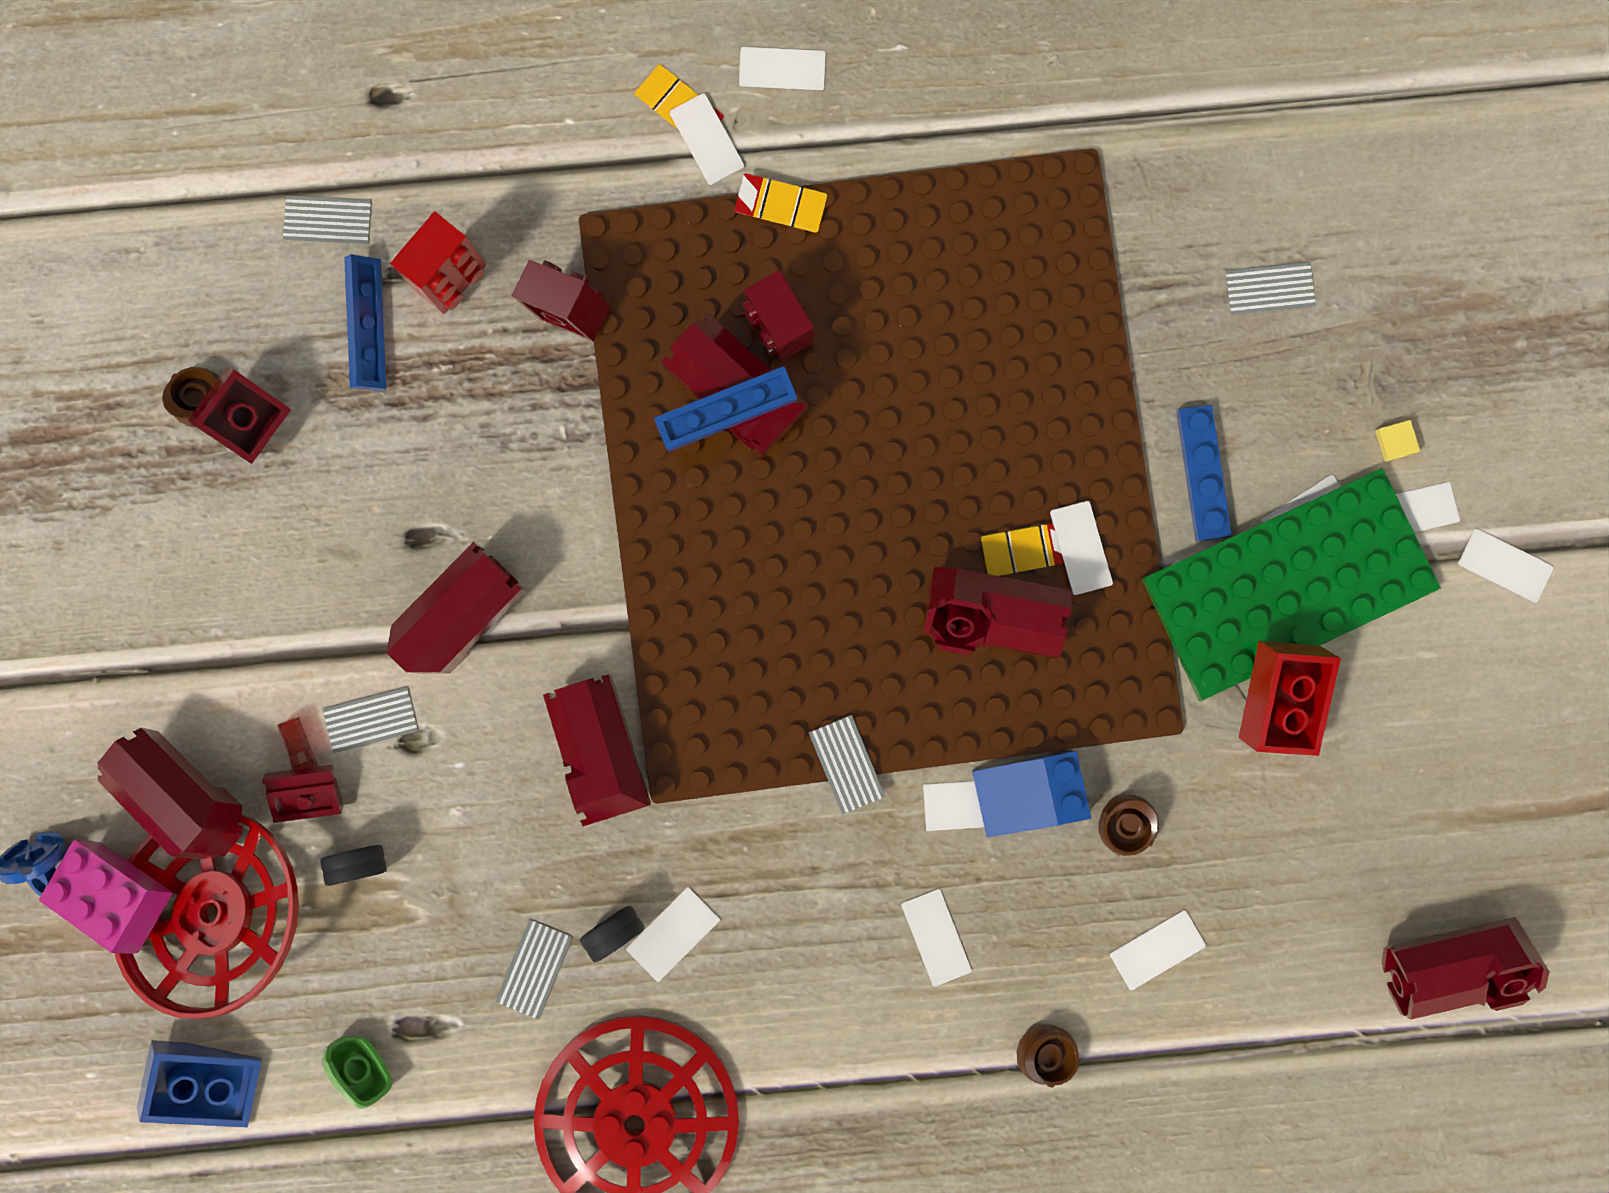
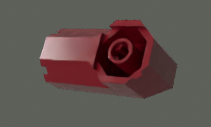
M709 313L703 315L705 323L697 319L672 344L670 349L675 354L671 360L666 355L662 360L663 367L699 400L772 371ZM795 393L797 396L796 402L730 427L728 430L750 450L753 451L756 448L757 455L763 458L808 410V404Z
M473 541L391 625L386 653L405 672L416 674H450L469 655V649L526 592L523 586L518 585L517 579L492 555L488 557L483 552L485 549Z
M934 567L928 591L924 632L928 637L931 634L935 638V645L940 650L958 654H971L975 652V647L983 644V648L993 646L1054 659L1060 658L1068 630L1065 627L1066 619L1070 618L1072 609V590L960 568Z
M611 674L601 676L603 683H601V679L594 681V678L556 689L554 690L555 693L543 694L562 756L563 766H571V772L565 774V779L576 813L584 812L586 816L585 819L580 820L583 827L651 805Z
M141 727L133 731L136 737L127 740L123 736L114 741L97 763L98 770L102 773V776L98 775V782L169 856L193 859L226 856L242 836V825L238 824V815H242V805L225 788L212 786L159 731Z
M1516 917L1383 948L1384 973L1391 972L1392 981L1387 982L1388 991L1399 1013L1403 1016L1408 1015V1018L1411 1020L1476 1004L1485 1006V1002L1488 1003L1490 1009L1495 1011L1524 1005L1530 1000L1527 993L1534 988L1540 993L1546 988L1550 973Z

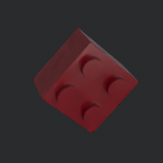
M529 260L511 295L539 320L593 342L611 308L602 298L603 293L599 289L588 285L590 282L588 278L574 271L570 275L562 273V269L559 266L546 260L542 264Z
M780 270L744 289L745 302L742 303L745 310L743 311L744 316L752 329L759 328V334L762 338L760 342L769 357L775 355L779 363L814 343V326Z
M227 366L188 421L252 464L292 409L235 369Z

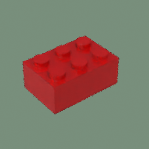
M436 211L429 216L390 262V265L411 288L442 314H445L448 309L453 310L458 306L463 298L462 293L470 284L474 285L480 280L484 274L483 268L486 266L469 239Z
M1259 641L1238 738L1256 752L1319 756L1341 658L1322 646Z

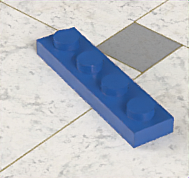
M350 254L344 257L350 388L380 392L386 389L381 259Z
M783 366L657 416L654 419L667 452H670L796 402L797 396Z
M1212 405L1179 409L1176 413L1195 542L1231 537Z

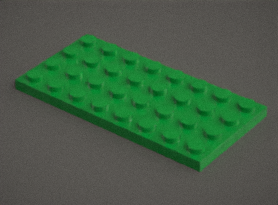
M1383 468L1142 578L1143 584L1199 701H1203L1250 679L1259 641L1320 646L1441 589Z

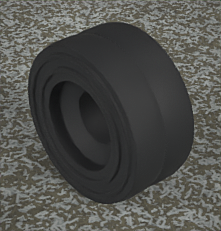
M382 845L354 849L320 859L326 886L387 872Z
M629 905L595 926L579 940L591 960L596 963L631 941L645 927L640 918L637 917L633 907Z

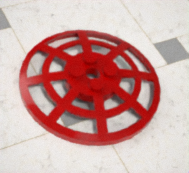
M244 814L238 815V823L249 827V831L244 845L241 846L235 843L229 853L239 856L231 874L217 872L213 857L199 859L202 873L184 883L175 876L193 858L176 857L165 870L148 861L154 851L160 846L150 835L138 845L128 859V862L177 895L172 919L161 921L160 914L146 938L151 939L158 959L169 971L168 975L156 989L149 984L140 971L133 953H114L121 973L131 989L146 1004L161 1013L177 1018L206 1019L235 1011L256 998L271 983L283 966L291 949L297 928L299 910L298 886L293 866L285 849L276 837L260 822ZM261 836L266 839L275 851L283 868L286 882L275 887L267 868L255 855ZM250 865L259 874L265 891L250 895L248 888L242 882ZM288 897L287 926L281 947L277 952L269 945L276 923L277 901ZM215 904L218 914L216 919L210 922L208 910L211 905ZM267 905L266 924L260 937L249 927L252 921L253 909ZM175 932L179 941L186 947L178 961L168 951L163 935ZM242 941L253 952L242 964L229 971L228 951L235 948ZM199 954L215 956L214 976H204L189 971V968ZM261 957L270 966L266 974L248 993L237 1000L229 1002V982L245 974ZM180 980L195 986H215L214 1007H188L173 1002L167 996Z
M642 1015L617 1017L600 1022L570 1041L553 1060L546 1072L536 1098L534 1112V1134L540 1161L549 1179L560 1193H575L587 1181L607 1193H662L679 1182L692 1193H711L721 1181L731 1163L737 1143L739 1127L738 1099L732 1079L724 1063L711 1046L696 1033L678 1023L659 1017ZM631 1029L630 1050L608 1055L595 1062L592 1066L578 1051L583 1045L601 1035L617 1030ZM645 1029L672 1035L690 1045L697 1052L681 1067L678 1063L664 1055L644 1051ZM568 1061L580 1075V1078L576 1081L568 1096L564 1115L544 1113L545 1102L551 1084L560 1068ZM629 1062V1080L616 1085L612 1089L598 1075L611 1066ZM643 1062L659 1066L674 1076L660 1089L652 1083L643 1081ZM706 1062L713 1069L722 1086L728 1116L707 1117L703 1096L692 1078ZM588 1085L601 1100L594 1117L574 1116L578 1099L584 1088ZM683 1086L687 1089L693 1101L696 1118H677L671 1099ZM631 1115H638L644 1120L645 1128L638 1133L631 1132L626 1127V1119ZM544 1128L563 1130L567 1151L578 1169L565 1183L557 1174L549 1158L544 1140ZM574 1131L594 1132V1137L600 1150L587 1162L584 1161L577 1148ZM728 1131L721 1160L712 1177L704 1184L691 1170L702 1153L707 1132ZM675 1133H696L692 1150L682 1164L668 1150L673 1142ZM609 1160L620 1166L627 1167V1186L611 1183L600 1177L596 1172ZM659 1161L672 1174L658 1183L641 1187V1167Z

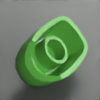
M363 1036L340 1037L330 1043L324 1050L322 1065L329 1081L356 1108H368L390 1091L392 1078L388 1068L375 1047Z

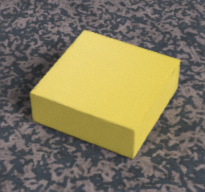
M1411 420L1375 430L1384 462L1420 452Z

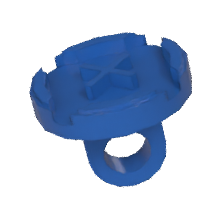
M42 832L35 835L37 840L28 842L27 839L21 840L8 848L0 856V881L7 885L27 881L32 890L41 896L56 871L54 866L63 859L68 850L62 835L56 832Z

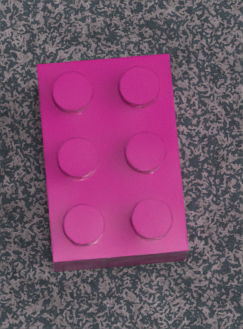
M74 839L39 901L109 952L138 953L173 892L101 842Z

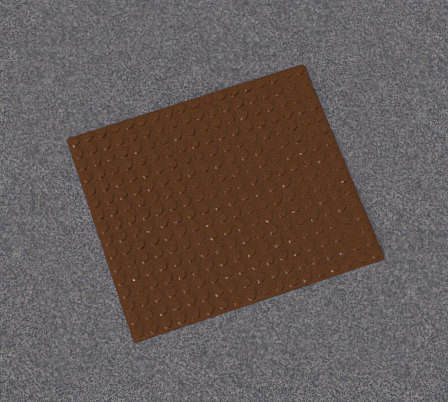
M1090 148L799 186L827 194L819 230L816 233L736 213L734 209L738 194L588 213L579 217L585 277L590 280L588 285L599 289L603 293L602 298L611 306L594 340V349L650 798L653 803L660 804L828 781L809 733L851 715L876 775L1172 736L1183 732L1184 725L1172 644L1142 581V578L1159 571L1160 563L1099 153L1096 149ZM777 270L781 271L814 326V343L779 363L775 355L772 357L768 356L760 342L762 338L759 334V328L752 329L744 316L743 311L745 310L742 306V303L745 302L744 289ZM706 313L711 314L770 370L773 371L784 366L795 393L808 404V410L763 458L757 455L756 448L753 451L750 450L728 429L667 452L655 422V417L699 400L663 367L662 360L665 355L671 360L675 354L670 349L672 344L697 319L705 323L703 315ZM1085 501L1090 502L1113 584L1078 595H1074L1072 591V609L1070 618L1066 619L1065 627L1068 630L1060 658L1054 659L993 646L983 648V644L975 647V652L964 655L940 650L935 645V638L931 634L928 637L924 632L928 591L934 567L960 568L988 574L981 542L982 536L1052 524L1053 521L1050 514L1052 510ZM1065 564L1000 575V577L1072 590Z

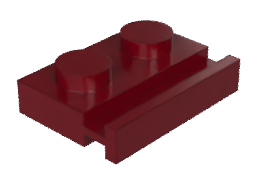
M333 764L265 773L262 783L265 784L267 790L265 794L273 823L341 814L344 807L337 779L334 778Z

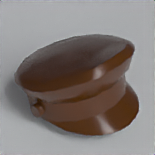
M189 367L182 369L177 374L174 373L163 391L162 402L164 408L179 422L186 426L195 427L188 419L219 376L215 372L200 367Z
M1130 794L1121 795L1109 801L1102 810L1098 822L1099 834L1103 844L1112 852L1122 856L1137 855L1145 851L1149 846L1151 847L1159 829L1158 816L1153 806L1145 799Z
M1040 1025L1028 1030L1020 1039L1016 1051L1017 1063L1022 1073L1029 1080L1051 1088L1071 1080L1077 1072L1080 1062L1078 1047L1073 1037L1064 1029L1053 1025Z

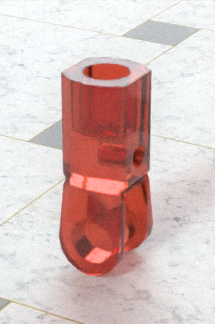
M300 717L278 724L277 728L287 751L292 770L319 766ZM304 752L307 761L300 763L297 755Z

